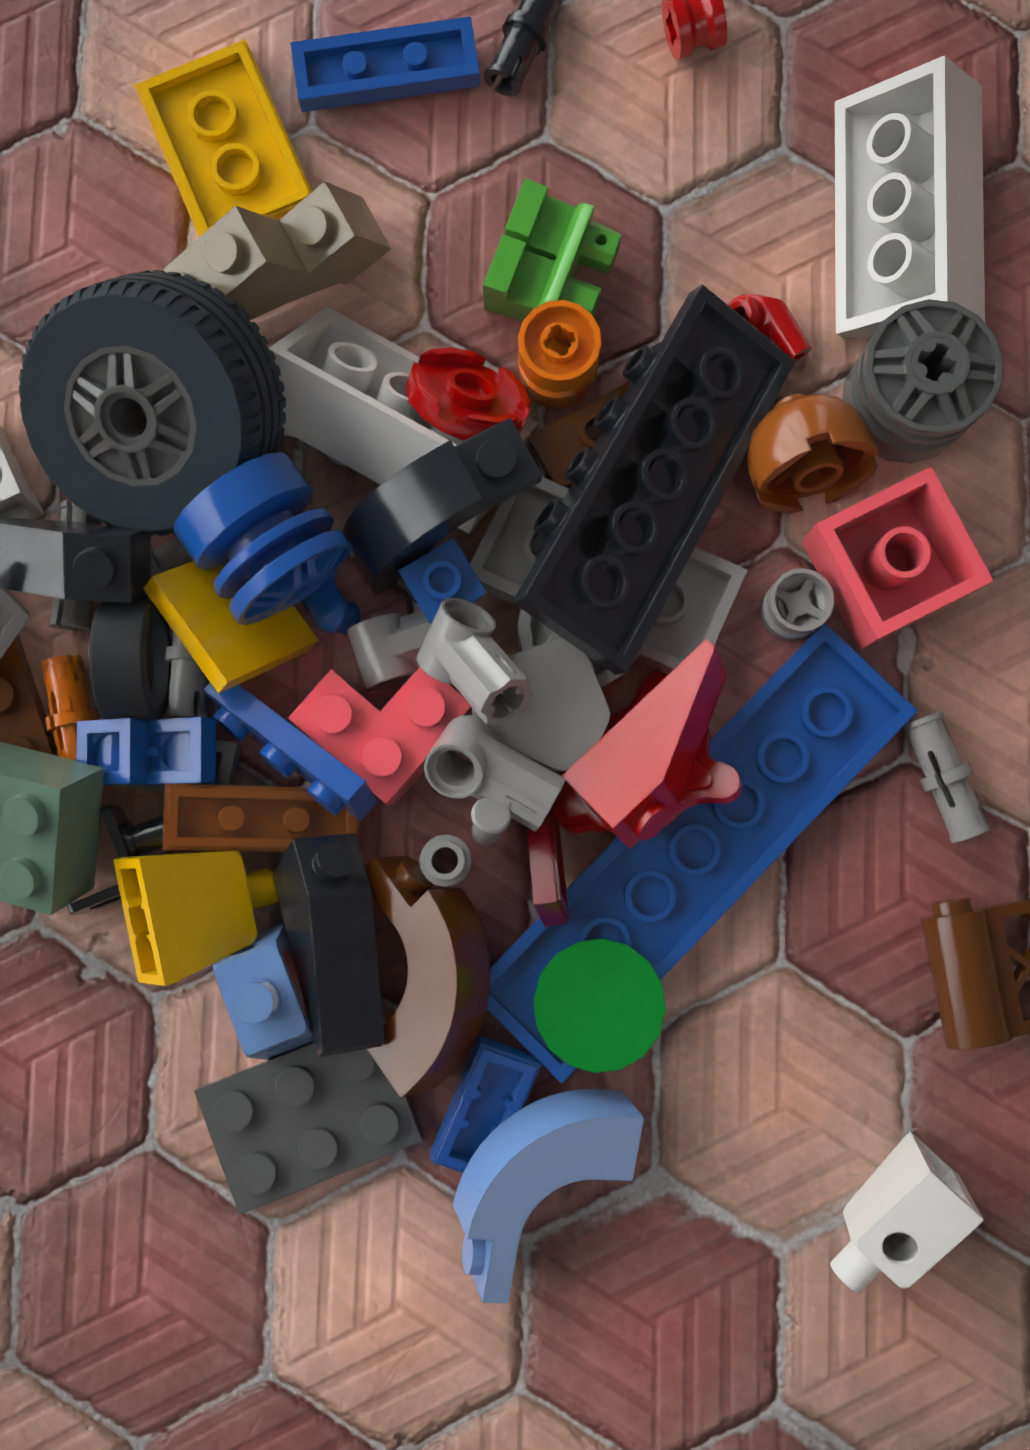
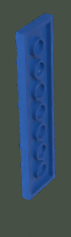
M824 623L711 738L710 757L715 761L733 767L742 780L740 796L735 801L727 804L703 803L692 806L681 812L654 837L648 840H640L631 850L616 837L567 887L570 916L567 924L545 927L539 916L490 967V989L486 1009L563 1083L574 1072L576 1067L569 1066L549 1050L536 1026L533 1002L539 975L555 953L577 941L595 938L610 939L629 945L647 959L661 980L918 710Z

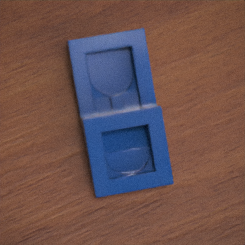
M191 717L142 721L135 718L77 721L76 761L104 768L103 786L216 784V719Z

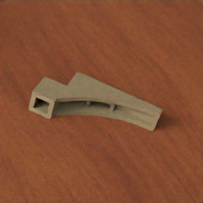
M324 181L280 220L234 206L162 271L166 273L179 272L182 276L187 274L194 277L197 282L202 280L209 283L212 289L218 288L224 293L226 299L230 297L237 302L239 309H244L249 315L248 320L250 321L284 304L340 283L347 285L387 253L391 247L363 197Z

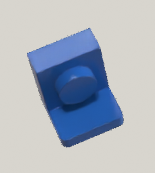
M454 538L398 570L403 585L414 603L418 604L429 624H432L441 602L446 598H460L474 603L485 595L482 583Z

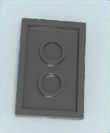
M312 1042L194 1090L239 1215L422 1142L424 1138L409 1096L399 1097L367 1049L318 1058L315 1044Z

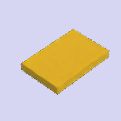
M246 39L134 84L199 237L234 206L280 220L312 192Z

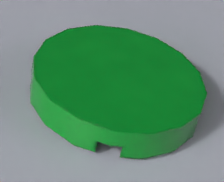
M606 938L577 941L555 953L540 973L533 997L536 1026L549 1050L569 1066L593 1073L621 1070L644 1057L660 1035L666 1012L663 985L650 962L629 945Z

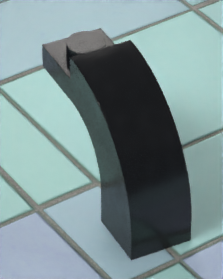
M508 418L456 446L449 440L401 469L377 487L356 507L347 519L343 533L353 545L351 551L372 590L377 594L402 581L398 570L429 553L439 541L465 522L540 483L542 474L511 418Z

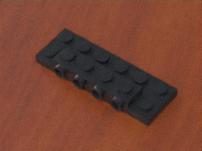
M703 284L689 292L663 340L653 347L644 344L630 358L622 373L630 381V384L622 398L617 394L611 397L595 418L593 425L601 431L599 438L592 449L588 446L583 447L574 456L565 470L564 478L572 483L562 501L557 498L553 499L537 518L533 530L542 537L533 553L538 558L512 603L613 674L627 673L750 446L754 429L769 412L796 361Z

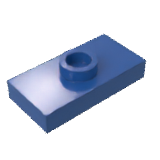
M478 1036L430 1150L431 1162L463 1173L470 1159L489 1134L504 1120L524 1107L540 1070L541 1062L530 1053Z

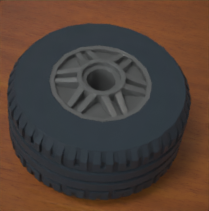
M146 270L125 274L81 288L72 295L61 299L59 303H56L49 310L48 314H45L40 319L39 325L35 326L32 332V339L28 341L25 347L26 353L22 357L23 369H20L19 396L21 399L20 411L31 448L53 483L68 499L79 508L84 509L93 518L96 517L100 522L107 525L111 524L115 527L143 530L148 536L174 534L175 521L182 510L201 491L243 463L267 453L279 452L281 443L279 440L283 438L285 431L283 424L286 423V413L283 411L286 408V398L282 393L285 391L283 381L279 380L281 372L279 366L275 364L274 360L276 357L273 351H269L266 346L269 343L265 335L261 336L258 325L254 321L250 322L248 320L249 315L244 309L238 308L237 302L230 297L226 299L224 293L218 288L212 289L209 283L202 280L197 282L194 277L187 274L182 276L179 272L166 273L162 270Z

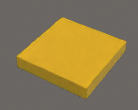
M192 561L152 576L143 590L218 694L309 652L319 641L295 606L280 611L260 622L246 626L238 624L229 611L230 601L233 598H221L214 590V580L225 566L204 570L198 568L196 563Z

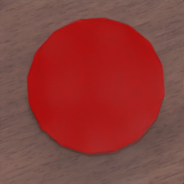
M448 347L431 349L421 354L418 363L415 364L414 361L405 385L408 401L422 419L441 432L463 441L508 418H511L519 434H521L531 408V401L525 386L510 370L500 366L498 373H496L494 370L483 366L486 360L485 357L474 351Z

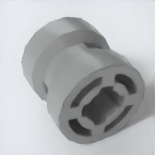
M806 568L792 569L781 575L763 596L760 605L761 621L766 630L778 639L788 642L802 640L815 632L831 616L835 603L833 589L827 579L817 571Z

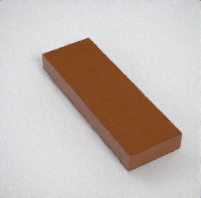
M164 784L162 850L286 852L292 839L355 833L360 848V821L344 809L337 816L333 815L307 793L306 790L308 788Z

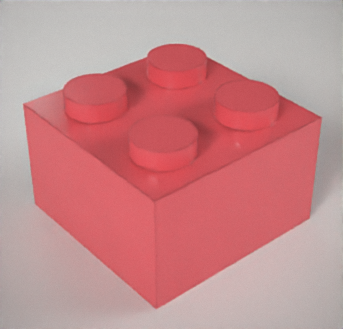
M932 466L816 523L801 541L817 572L827 579L833 589L834 604L859 651L972 595L994 581Z

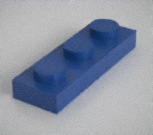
M471 16L290 42L298 100L302 112L481 87Z
M211 683L203 689L218 709L212 718L216 719V723L239 742H242L249 735L261 744L263 748L259 755L282 776L289 778L295 771L310 782L311 785L306 790L307 793L327 811L337 816L344 809L361 822L375 806L377 801L364 779L238 684L219 694Z

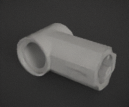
M446 598L440 604L417 653L416 661L420 668L431 677L446 684L454 685L486 725H505L510 718L524 712L534 694L527 686L528 679L492 639L491 636L496 628V622L485 609L465 599Z
M422 611L403 617L399 613L381 615L362 621L348 629L347 633L367 692L379 691L406 683L420 667L416 661L417 653L431 626Z
M461 715L452 719L426 756L424 763L426 779L431 787L441 795L450 798H466L471 795L478 800L483 797L491 798L507 806L511 811L512 819L535 832L550 811L566 780L500 743L499 735L494 727L486 725L480 717L474 715ZM454 751L464 753L472 762L461 759Z

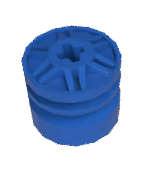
M283 452L267 453L249 460L224 474L201 491L182 510L174 523V534L198 568L211 570L225 566L214 580V590L221 598H233L230 601L229 611L238 624L245 626L260 622L304 600L316 591L344 563L353 547L343 532L338 529L330 531L334 519L328 511L319 508L302 513L312 499L313 489L290 457Z

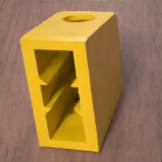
M238 851L134 856L113 859L139 983L161 986L176 983L253 944L258 935L253 910L274 905L278 901L272 877L273 872L265 867L245 873L243 859Z

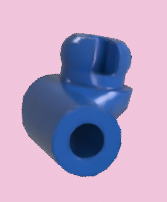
M337 569L316 591L302 600V603L318 628L329 634L336 631L342 635H347L348 629L359 623L360 610L355 603L345 602L343 595L335 586Z

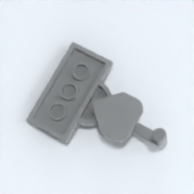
M542 477L540 483L500 503L470 563L486 592L512 603L538 558L533 551L542 536L533 530L535 522L544 508L553 499L563 500L569 490L568 488ZM695 546L631 667L637 660L668 675L705 639L715 645L748 570ZM521 609L516 629L519 652L508 657L528 679L527 686L534 694L524 712L510 718L505 725L492 726L499 735L500 743L544 767L564 773L602 738L610 720V710L602 691L621 681L627 673L613 674ZM472 708V715L480 717ZM488 797L478 800L471 811L473 822L472 838L474 842L485 848L495 845L500 839L502 832L510 825L512 817L510 809Z

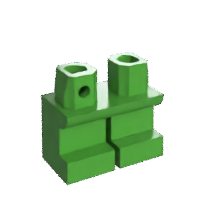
M525 178L505 227V235L503 234L483 283L484 310L523 322L527 315L539 305L547 301L566 300L580 304L594 317L602 288L575 279V274L579 264L609 274L619 252L622 235L593 221L594 205L581 203L574 207L548 196L547 186Z

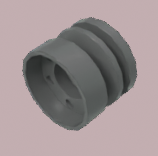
M927 299L904 305L883 320L844 381L842 400L861 412L869 425L880 455L877 456L886 461L912 464L935 458L955 443L989 409L1001 388L1004 361L997 338L979 315L955 302ZM927 368L931 370L929 379L926 378Z

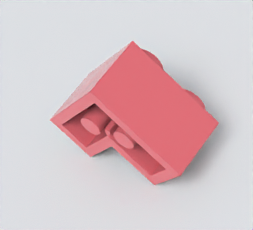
M419 667L385 707L379 711L331 669L292 712L288 719L320 747L364 779L371 792L380 800L394 807L424 772L426 756L452 719L461 715H472V707L449 684L436 680Z

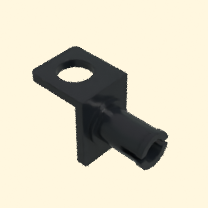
M109 804L100 808L119 858L165 855L175 851L162 850L163 814L133 826L128 821L122 807ZM118 884L68 904L67 908L70 915L87 914L121 900Z

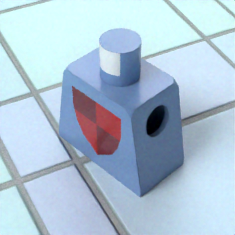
M284 923L259 932L253 944L213 964L215 978L246 1057L270 1060L314 1042Z

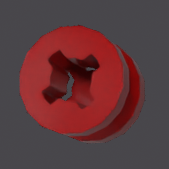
M723 0L662 1V18L666 40L676 60L691 56L695 48L705 46L712 51L726 45L727 19Z

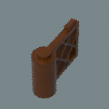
M970 897L931 903L933 915L920 919L946 1047L957 1050L984 1048L1009 1042L1013 1037L1030 1034V1017L1023 1018L1018 997L1019 991L1030 975V946L1024 956L1009 947L1002 920L1005 917L1022 915L1030 921V898L979 908L972 907ZM1012 963L1017 966L1014 972L1012 968Z

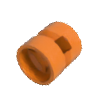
M566 300L547 301L539 305L523 320L518 334L519 381L525 386L529 398L538 405L551 409L570 408L583 401L593 389L601 351L600 328L593 315L580 304Z

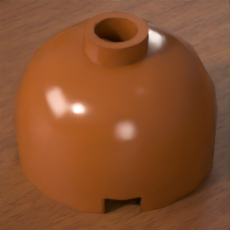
M798 393L780 400L774 406V409L754 429L748 448L747 464L749 475L761 507L772 512L795 513L804 510L798 501L799 498L825 492V502L829 504L858 489L875 473L878 465L874 454H880L871 429L861 412L839 397Z

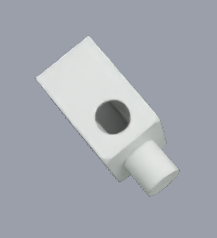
M909 1131L845 1206L843 1215L851 1241L830 1262V1265L836 1275L851 1290L858 1294L881 1271L900 1288H910L976 1229L984 1219L960 1175Z

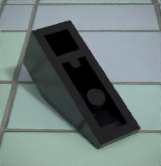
M0 518V582L8 590L60 599L131 603L146 593L143 588L151 578V536L146 535L143 530L120 528L105 523Z
M355 833L292 839L272 877L317 1056L319 1058L381 1047L385 1042L372 891Z

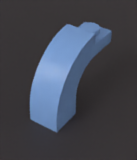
M579 1089L550 1095L535 1101L511 1115L495 1128L470 1159L457 1187L453 1207L465 1233L462 1248L463 1270L466 1275L472 1276L482 1303H509L521 1232L533 1209L546 1196L562 1186L582 1180L633 1181L644 1117L623 1090Z

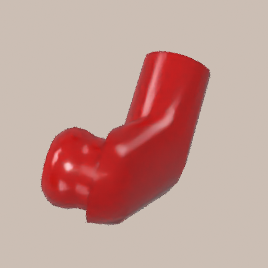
M742 294L733 298L728 303V306L795 361H798L812 350L811 345L783 300L756 294Z

